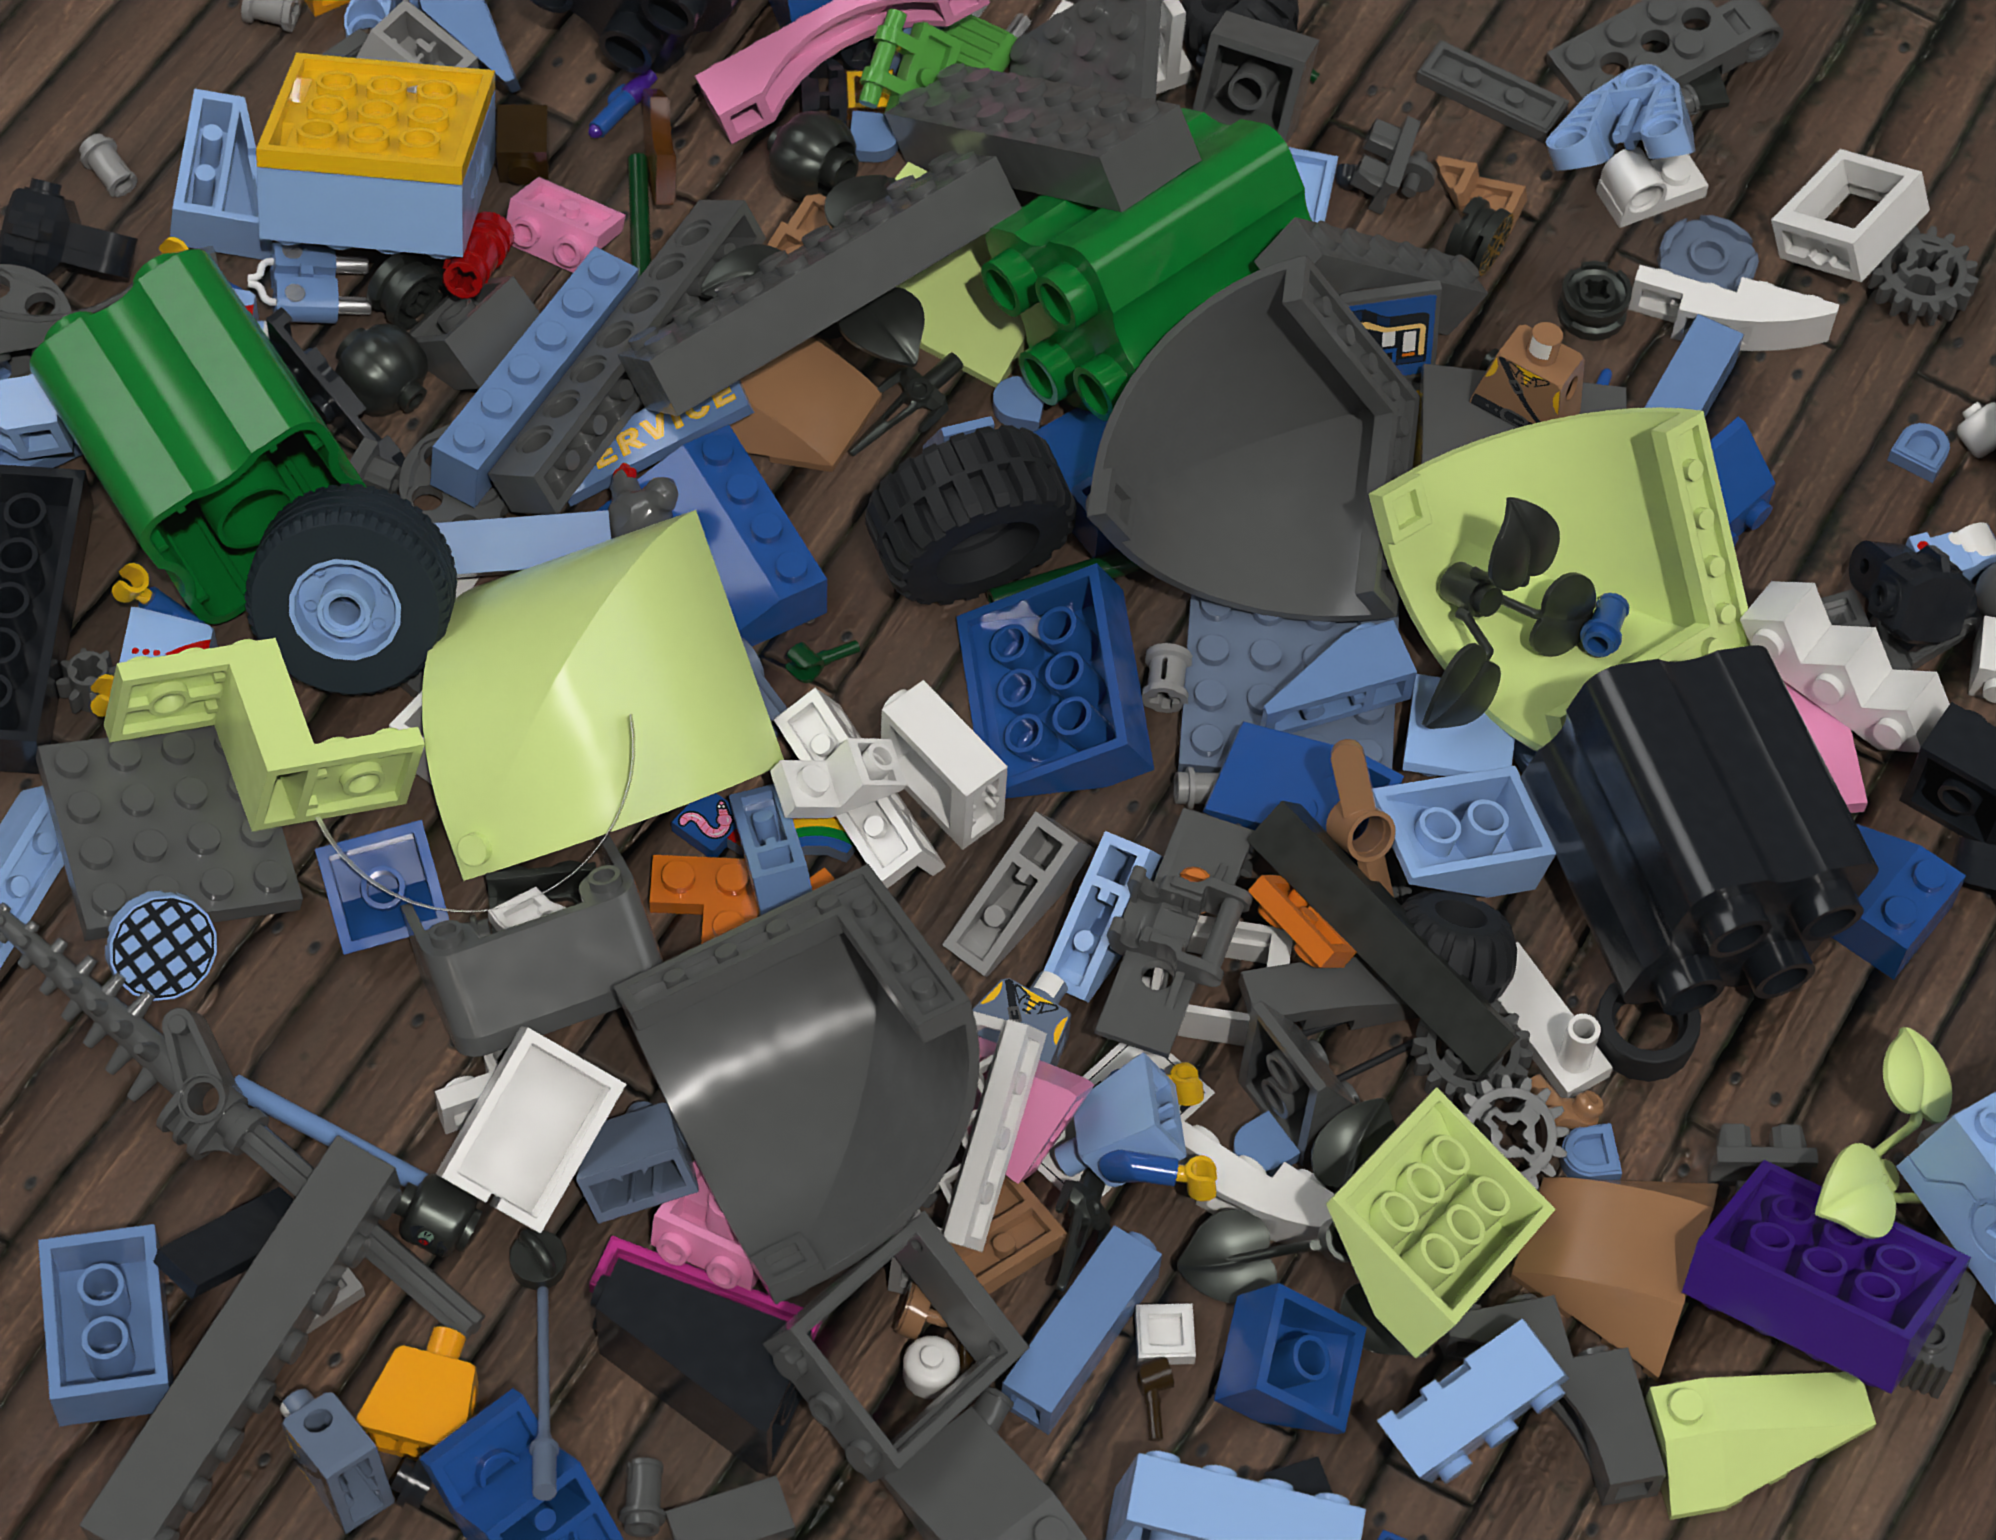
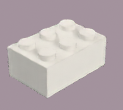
M521 1026L436 1174L484 1202H487L491 1193H493L494 1197L489 1205L541 1234L626 1083L534 1030Z

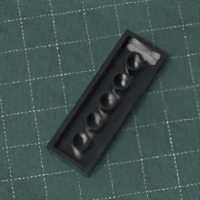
M0 465V771L40 774L36 761L38 746L51 744L59 701L56 681L63 678L60 662L66 660L94 507L86 470Z

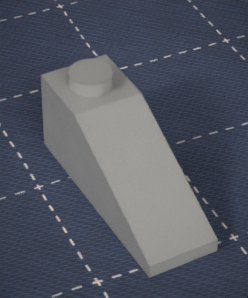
M1035 811L942 945L983 976L988 977L1061 897L1094 848L1054 819Z

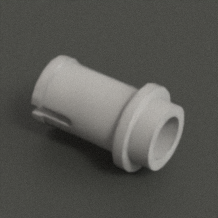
M94 134L83 141L79 148L81 154L80 161L85 168L92 169L107 188L110 196L114 197L115 195L118 198L131 192L136 186L138 178L118 155L116 142L110 137H105L103 134Z
M1187 767L1185 772H1176L1174 778L1175 804H1184L1186 809L1191 810L1194 804L1206 805L1219 773L1195 772L1193 767Z

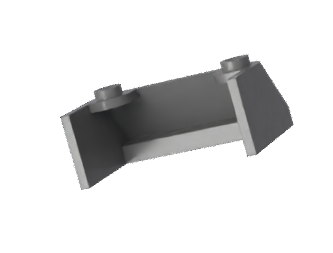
M606 835L599 837L600 843ZM610 835L601 845L605 866L592 870L580 883L579 892L582 903L485 937L478 938L472 926L455 920L442 921L435 924L432 928L424 930L412 904L407 903L400 906L421 979L459 1053L471 1057L488 1055L508 1048L521 1026L528 1027L541 1035H545L621 1008L622 1004L614 986L664 962L634 877Z

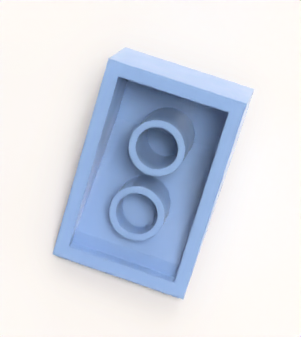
M1516 766L1373 788L1376 806L1387 813L1395 824L1396 833L1392 848L1409 884L1487 898L1536 889L1554 859L1556 852L1526 792Z

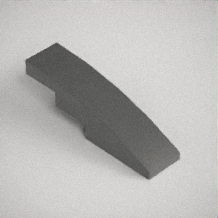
M1353 957L1344 968H1314L1306 962H1298L1241 971L1238 980L1249 1017L1252 1005L1263 1001L1290 1021H1300L1302 1030L1348 1022L1350 1029L1356 1030L1420 1017L1362 957Z

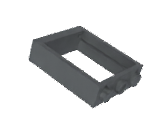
M925 1211L910 1218L882 1245L847 1269L763 1343L772 1355L777 1370L785 1378L792 1381L809 1403V1408L814 1418L829 1429L845 1450L848 1462L855 1470L862 1473L869 1483L899 1470L1030 1348ZM895 1256L976 1363L898 1435L889 1441L807 1333Z

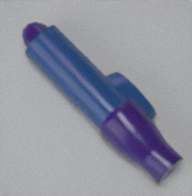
M649 69L627 84L618 86L609 95L608 105L589 123V136L591 138H603L634 106L640 103L643 99V89H649L657 81L656 74Z

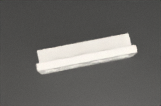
M816 687L774 719L799 760L825 761L846 738H861L842 707ZM898 793L836 816L865 862L871 866L887 889L917 866L932 876L946 867Z

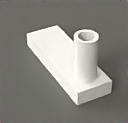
M1516 942V971L1505 992L1497 999L1501 1002L1499 1014L1504 1018L1513 1013L1519 1015L1515 1031H1529L1530 1039L1526 1049L1533 1051L1532 1059L1560 1097L1573 1098L1610 1077L1613 1067L1596 1046L1601 1032L1600 1024L1593 1016L1588 1014H1577L1574 1016L1519 942Z

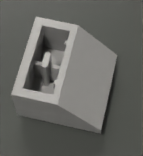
M403 0L370 31L356 57L479 69L477 56L408 0Z

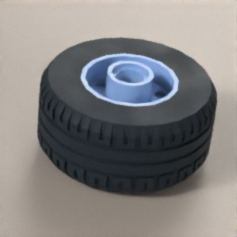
M349 483L341 484L340 487L328 485V488L320 487L315 492L309 491L304 493L303 496H298L292 503L285 505L282 511L276 514L274 520L268 524L247 575L245 607L246 612L249 613L248 621L252 625L251 630L257 636V641L276 638L288 674H291L297 681L304 682L303 684L308 686L312 685L321 691H328V693L336 694L337 692L342 695L353 694L355 696L362 695L363 693L375 694L376 691L381 693L387 691L388 688L398 687L400 683H406L411 677L419 674L421 669L425 668L427 651L431 650L445 636L456 599L458 580H456L457 571L454 567L455 560L451 555L452 550L450 546L446 544L447 540L444 534L440 533V528L436 524L431 523L432 519L427 514H423L422 509L412 506V502L402 499L400 495L395 493L390 494L388 490L376 489L375 486L368 485L363 487L362 484L351 486Z

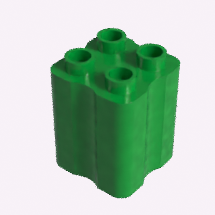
M1181 108L1201 161L1125 211L1118 212L1041 195L1023 206L1022 209L990 227V231L985 233V240L992 259L982 265V279L989 295L1003 312L1012 317L1021 315L1029 348L1020 354L1019 365L1025 381L1040 400L1048 405H1055L1061 401L1069 406L1086 411L1090 410L1097 418L1107 422L1131 376L1150 351L1175 325L1208 298L1232 283L1259 271L1260 269L1254 261L1294 217L1312 221L1306 205L1305 188L1291 151L1284 139L1274 128L1265 123L1240 119L1232 125H1227L1214 120L1205 112Z
M190 249L180 253H166L152 258L138 270L134 277L132 288L122 298L96 313L81 311L61 318L48 330L44 342L36 348L31 356L29 366L32 374L138 543L158 569H165L187 605L200 620L207 624H219L229 621L246 610V580L252 560L268 524L274 520L276 514L282 511L285 505L292 503L295 498L303 496L306 492H315L320 487L328 488V485L340 487L341 484L349 483L351 486L362 484L363 487H367L251 312L247 310L211 255L204 250Z

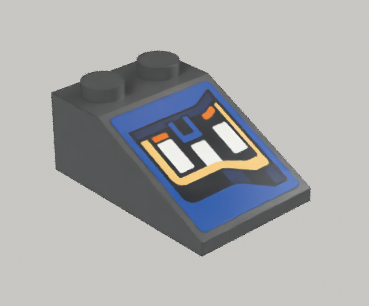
M1440 280L1339 294L1416 391L1420 390L1422 365H1436L1442 296Z

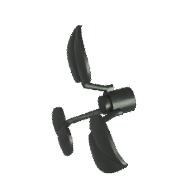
M868 175L849 178L838 183L828 193L825 200L824 212L828 224L834 228L846 220L844 213L859 203L871 200L874 204L889 195L886 188L897 180L886 175ZM751 244L736 248L723 256L708 272L701 287V296L707 299L715 298L718 296L715 289L719 285L737 276H743L744 280L761 271L758 264L763 259L782 250L764 244ZM894 287L817 334L829 339L844 336L852 345L872 356L891 363L915 367L918 362L919 348L925 325L924 310L915 295L905 289Z
M1507 497L1504 520L1490 554L1488 572L1476 566L1472 567L1465 562H1457L1450 566L1443 575L1440 582L1442 598L1458 607L1455 617L1465 623L1478 644H1467L1449 662L1421 723L1425 727L1438 729L1471 723L1484 714L1497 693L1501 678L1500 667L1490 661L1494 649L1473 619V616L1489 617L1496 613L1501 605H1504L1530 618L1537 619L1530 633L1529 643L1535 651L1544 656L1554 657L1565 654L1581 641L1580 631L1584 623L1591 620L1593 609L1596 607L1595 587L1588 577L1577 572H1569L1560 576L1545 592L1541 610L1503 595L1502 590L1513 591L1518 587H1526L1529 584L1530 576L1543 574L1555 559L1560 543L1559 527L1554 518L1540 506L1520 498Z
M1376 1098L1352 1105L1333 1117L1322 1128L1314 1141L1311 1151L1313 1174L1320 1183L1330 1187H1342L1397 1129L1388 1102L1385 1099ZM1231 1209L1214 1214L1197 1229L1187 1248L1178 1259L1177 1266L1183 1278L1197 1291L1215 1300L1235 1304L1238 1295L1277 1283V1271L1271 1258L1320 1250L1328 1260L1344 1263L1351 1262L1332 1218L1321 1226L1317 1239L1269 1248L1270 1233L1265 1223L1246 1210ZM1361 1283L1350 1286L1341 1298L1340 1314L1367 1327L1363 1349L1377 1354L1413 1356L1375 1317ZM1432 1345L1418 1357L1428 1356Z

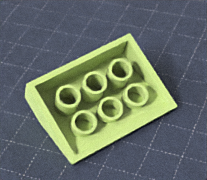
M908 162L895 179L898 181L910 175L917 179L927 173V171ZM985 234L896 287L909 291L922 304L925 325L920 349L941 360L949 353H954L963 363L962 371L996 388L1001 381L1008 378L1019 363L1020 354L1027 350L1029 345L1021 315L1012 317L1003 312L993 301L984 285L981 268L984 263L992 258L986 245Z
M1437 1087L1326 1203L1375 1317L1415 1358L1459 1322L1556 1210Z

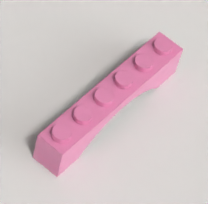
M833 0L817 10L799 17L793 23L771 35L757 40L749 47L727 59L713 64L710 68L695 75V78L709 108L729 141L733 144L774 122L785 101L799 83L822 62L845 47L875 35L878 25H884L888 9H897L907 14L903 28L913 27L914 23L926 22L932 26L948 27L990 4V1Z

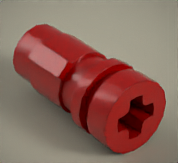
M488 211L477 213L463 257L453 256L445 259L443 281L446 288L453 295L460 298L476 296L484 287V284L488 282L494 270L503 263L514 243L512 226L503 216Z

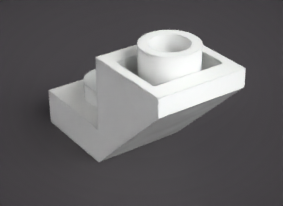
M846 738L825 761L780 760L770 771L785 818H832L900 792L907 786L891 739Z

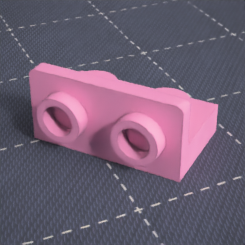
M538 177L510 198L506 220L511 224L514 231L513 247L573 273L595 246L602 249L622 232L626 215Z

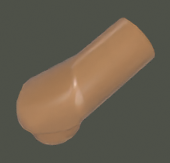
M1541 1074L1531 1078V1093L1541 1088H1548L1551 1093L1545 1102L1547 1107H1563L1564 1112L1554 1119L1556 1127L1576 1129L1598 1123L1599 1116L1604 1111V1104L1599 1095L1592 1091H1585L1584 1093H1579L1576 1098L1560 1097Z

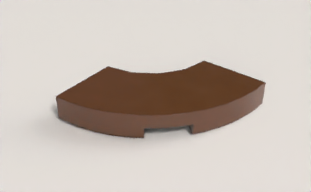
M643 89L645 155L648 159L650 191L656 205H673L676 195V154L671 137L670 99L661 89Z

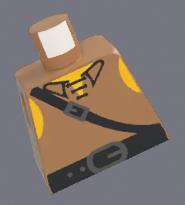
M1550 322L1538 323L1533 328L1528 325H1519L1495 356L1471 396L1470 403L1518 428L1556 418L1578 415L1581 411L1585 359L1581 353L1562 344L1563 332L1557 325Z

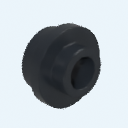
M406 1457L390 1487L400 1493L395 1504L403 1508L404 1504L407 1503L419 1509L432 1484V1480L419 1458L416 1462Z

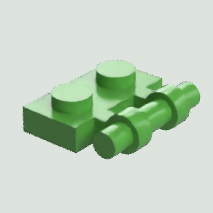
M888 9L884 25H878L873 39L877 46L871 64L864 67L860 79L863 88L858 102L870 108H877L883 92L890 96L885 110L887 112L900 104L899 98L904 93L915 88L928 86L938 79L937 74L942 69L956 64L963 42L926 22L914 23L911 34L908 35L902 31L907 14L897 9ZM895 51L903 54L897 76L888 73Z

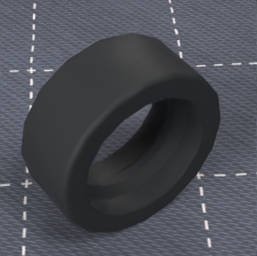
M1616 983L1610 984L1599 1001L1594 1018L1599 1022L1601 1028L1596 1046L1612 1065V1070L1628 1079L1651 1082L1669 1078L1684 1068L1694 1051L1700 1035L1701 1014L1699 1009L1686 1014L1671 1015L1677 1021L1679 1027L1678 1037L1671 1047L1656 1051L1639 1049L1626 1042L1616 1031L1614 1025L1615 1015L1620 1007L1628 1003L1623 1000ZM1659 1001L1648 1002L1661 1007Z

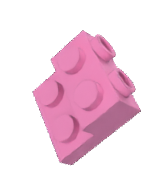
M694 1160L693 1165L699 1185V1192L665 1202L654 1214L650 1245L655 1246L661 1258L672 1265L680 1266L687 1261L706 1270L710 1280L721 1288L732 1289L738 1285L751 1291L759 1277L737 1241Z

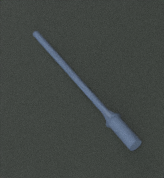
M539 1287L537 1289L538 1435L530 1444L529 1452L532 1456L533 1495L538 1500L546 1501L554 1498L557 1493L556 1456L559 1453V1445L550 1434L549 1290L547 1287Z

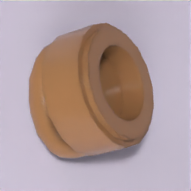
M914 1281L910 1282L905 1292L894 1326L896 1334L912 1340L918 1338L924 1322L943 1328L949 1327L938 1311L930 1308L931 1302Z

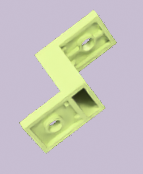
M276 638L258 641L244 639L227 646L208 649L189 648L177 654L152 658L138 656L126 662L117 663L104 721L109 742L214 725L251 831L316 820L315 817L325 819L407 804L425 746L419 727L401 730L386 728L372 735L348 739L345 737H333L322 743L314 744Z

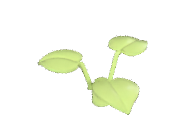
M1907 1027L1899 1028L1898 1035L1886 1051L1883 1064V1080L1894 1105L1900 1111L1910 1114L1909 1121L1875 1148L1862 1143H1855L1842 1149L1825 1178L1815 1210L1816 1216L1836 1222L1853 1233L1868 1239L1880 1238L1889 1233L1895 1220L1896 1203H1922L1915 1193L1896 1192L1899 1186L1898 1171L1891 1161L1883 1159V1155L1918 1129L1922 1124L1923 1118L1932 1124L1943 1122L1950 1111L1952 1103V1084L1941 1056L1923 1036Z

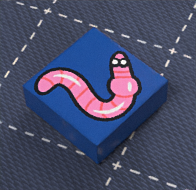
M717 793L689 803L672 821V832L707 857H718L727 847V837L736 829L730 802Z

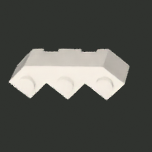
M1771 581L1740 618L1750 645H1761L1767 648L1777 670L1786 683L1878 750L1919 753L1921 746L1950 705L1937 672L1892 669L1876 627L1831 625L1815 583Z

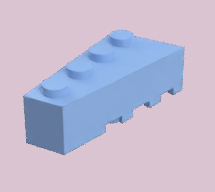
M1150 1451L1146 1454L1138 1453L1115 1487L1105 1540H1361L1366 1509L1349 1505L1350 1501L1347 1498L1337 1494L1319 1493L1312 1496L1293 1491L1292 1485L1281 1480L1263 1479L1255 1482L1237 1477V1473L1234 1470L1224 1466L1207 1465L1199 1468L1180 1463V1459L1171 1453Z

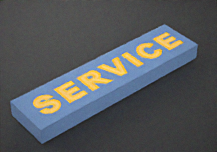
M736 381L679 416L652 411L646 408L633 414L568 500L570 506L572 507L610 487L613 473L622 463L629 464L638 473L665 459L683 444L724 426L731 425L754 413L741 381Z

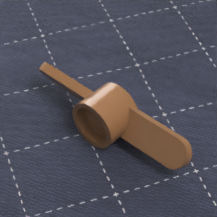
M1352 739L1340 740L1331 750V763L1340 801L1332 808L1328 815L1326 831L1342 850L1357 860L1359 869L1369 880L1380 882L1394 897L1385 854L1394 842L1395 824L1387 813L1376 806L1362 745ZM1369 817V823L1365 832L1359 838L1352 841L1356 827Z

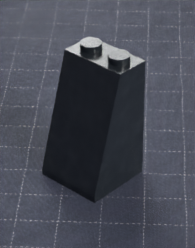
M618 1258L611 1275L602 1274L590 1302V1306L595 1308L596 1311L592 1329L598 1333L599 1354L753 1470L768 1476L803 1398L792 1381L785 1378L777 1370L772 1355L763 1345L765 1341L788 1321ZM810 1330L807 1335L812 1340V1330Z

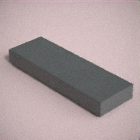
M1439 40L1419 69L1416 83L1543 144L1546 143V139L1564 117L1569 105V100L1443 40Z

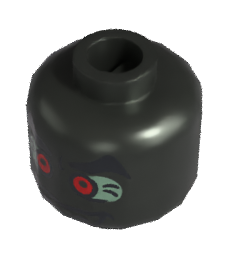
M433 1173L424 1177L419 1187L408 1182L400 1202L393 1213L403 1217L399 1234L404 1241L437 1257L444 1258L452 1254L454 1249L463 1253L482 1211L475 1208L477 1203L475 1196Z

